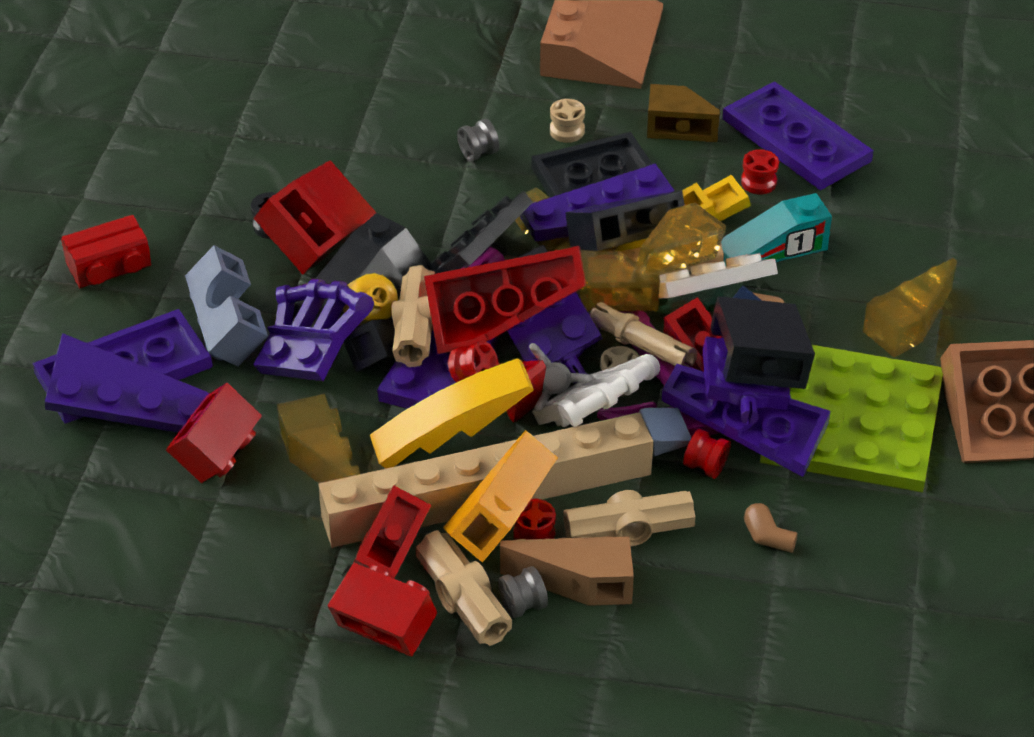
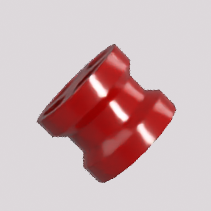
M763 149L749 151L743 158L742 187L746 191L757 195L771 193L777 186V175L775 173L779 169L778 157L774 153Z
M485 341L473 343L469 347H456L451 351L448 359L449 372L456 383L478 372L499 365L494 348Z
M698 429L687 446L683 465L690 469L698 467L704 470L706 476L716 479L729 456L731 441L724 438L713 439L707 431Z
M530 499L514 524V540L555 539L554 525L556 513L554 507L545 500Z

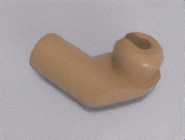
M755 503L750 505L745 511L744 522L753 540L760 545L793 553L798 533L778 528L770 509L765 504Z

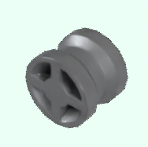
M488 119L478 121L476 126L473 127L467 125L460 127L457 131L460 149L468 161L479 159L483 153L491 155L499 150L497 132Z
M534 566L524 568L521 575L515 577L508 574L499 577L498 587L505 609L512 618L523 616L525 610L529 608L540 610L547 607V591L541 575Z

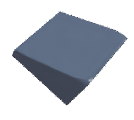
M643 408L639 410L653 439L654 456L688 446L691 436L678 408Z

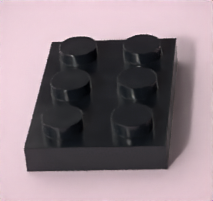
M631 132L531 156V168L549 197L652 165V162Z
M524 191L513 199H510L507 195L504 196L490 211L487 209L471 223L472 227L469 232L465 230L451 242L450 245L452 247L447 252L441 253L428 266L435 274L469 267L533 201Z

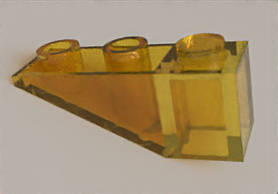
M952 258L939 266H933L927 272L910 281L903 282L899 287L884 295L874 297L867 303L863 332L894 358L922 343L952 290L957 260Z
M325 394L277 404L280 434L289 461L318 483L360 474L357 465H350L349 461L352 460V452L347 436L340 437L339 432H342V426L337 408L330 409Z

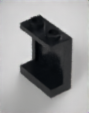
M717 296L710 330L712 335L723 336L728 351L723 370L725 382L806 389L815 352L796 304Z

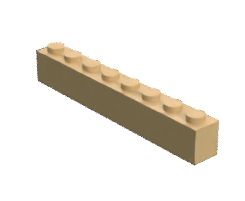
M640 412L533 436L556 455L558 459L531 499L543 500L651 475L653 439ZM517 440L319 483L321 517L331 548L363 541L393 485L431 505L421 527L449 521Z

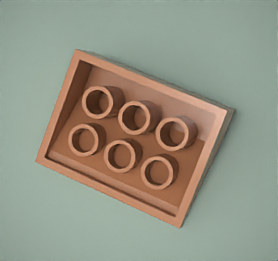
M555 0L540 43V76L641 89L663 12V3L658 0Z
M1034 340L950 344L940 360L945 399L962 462L1034 460Z

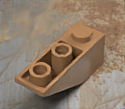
M629 536L500 541V574H508L515 577L521 575L524 568L534 566L541 575L547 591L589 606L632 604L634 574Z

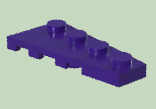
M676 364L662 389L661 401L678 408L679 411L801 477L805 475L829 424L831 414L830 410L790 398L787 410L767 407L757 408L759 415L757 422L749 424L748 417L745 424L741 421V410L738 405L727 401L706 398L703 371L681 364Z

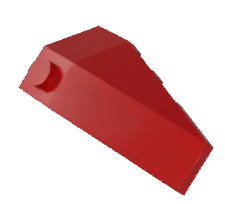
M580 246L424 276L437 353H448L456 347H469L473 343L480 341L487 342L586 287Z

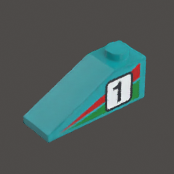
M817 193L781 201L721 239L725 266H727L725 259L746 254L760 253L762 260L775 259L776 262L828 250L832 215Z

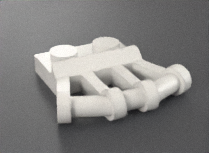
M645 354L616 367L590 374L593 377L592 382H577L564 392L550 399L540 412H536L534 409L532 413L539 425L555 421L557 426L567 427L571 424L575 428L583 423L582 418L600 408L608 409L617 403L618 397L623 394H632L638 390L640 382L651 380L660 372L659 361L653 355Z

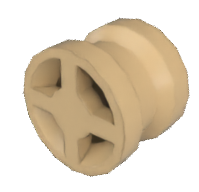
M561 99L551 105L550 118L552 122L550 123V135L552 138L563 143H572L580 140L585 134L583 123L585 118L584 105L573 99Z

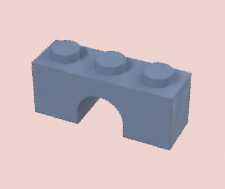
M213 245L185 275L208 353L217 360H225L239 366L268 337L260 310L239 300L240 296L251 285L243 260Z

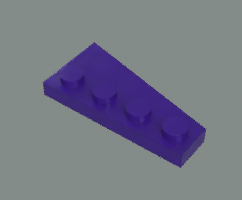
M652 164L532 203L520 215V218L535 242L569 237L565 212L598 204L673 192L675 190L657 165ZM685 206L686 219H687L688 209H687V207Z
M62 333L45 398V410L179 433L203 399L210 393Z

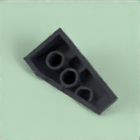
M376 213L350 235L316 279L324 280L326 284H331L333 281H343L349 284L365 274L375 273L385 276L393 283L400 299L402 277L408 273L409 267L423 265L425 269L433 270L428 266L431 262L407 228ZM325 299L311 327H314L328 299ZM304 300L299 301L294 305L292 323L295 317L297 316Z

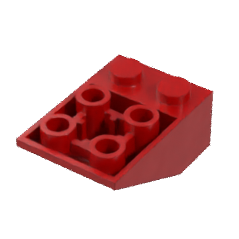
M329 160L293 180L269 198L253 219L304 275L344 244L355 230L377 212L333 162Z

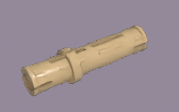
M603 302L597 303V308L593 307L590 317L596 327L613 334L616 337V341L624 345L630 343L674 366L681 364L689 367L684 362L691 366L694 365L697 358L696 348L681 343L638 321L639 317L634 314L621 313Z

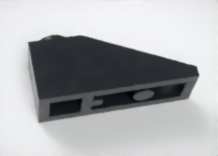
M682 191L598 204L565 212L570 248L580 246V250L599 251L688 228Z

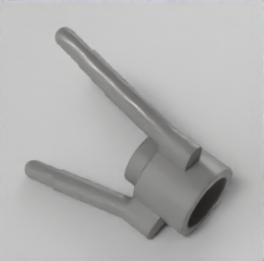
M535 343L529 345L533 355L538 360H543L546 365L544 390L534 407L536 412H540L545 407L552 394L564 392L571 382H592V375L571 373L566 365L560 362L551 363L550 359Z

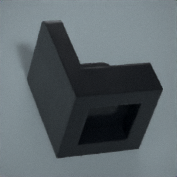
M392 318L371 320L354 329L344 340L343 343L356 372L365 371L389 358H395L392 352L395 335Z

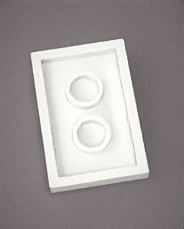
M760 253L746 254L725 259L727 266H725L724 261L691 266V274H689L688 269L655 274V282L644 284L646 299L671 298L778 274L775 259L762 260Z

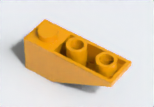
M525 430L443 528L452 538L483 563L511 530L558 457Z

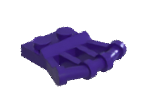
M311 279L307 284L290 287L289 285L277 287L276 300L278 307L275 325L267 327L270 334L253 365L261 374L324 381L344 340L372 311L374 306L373 298L364 292H355L343 281H333L331 284H326L324 280ZM325 299H328L314 327H311ZM304 300L292 323L295 302ZM345 304L348 305L349 309L339 318Z

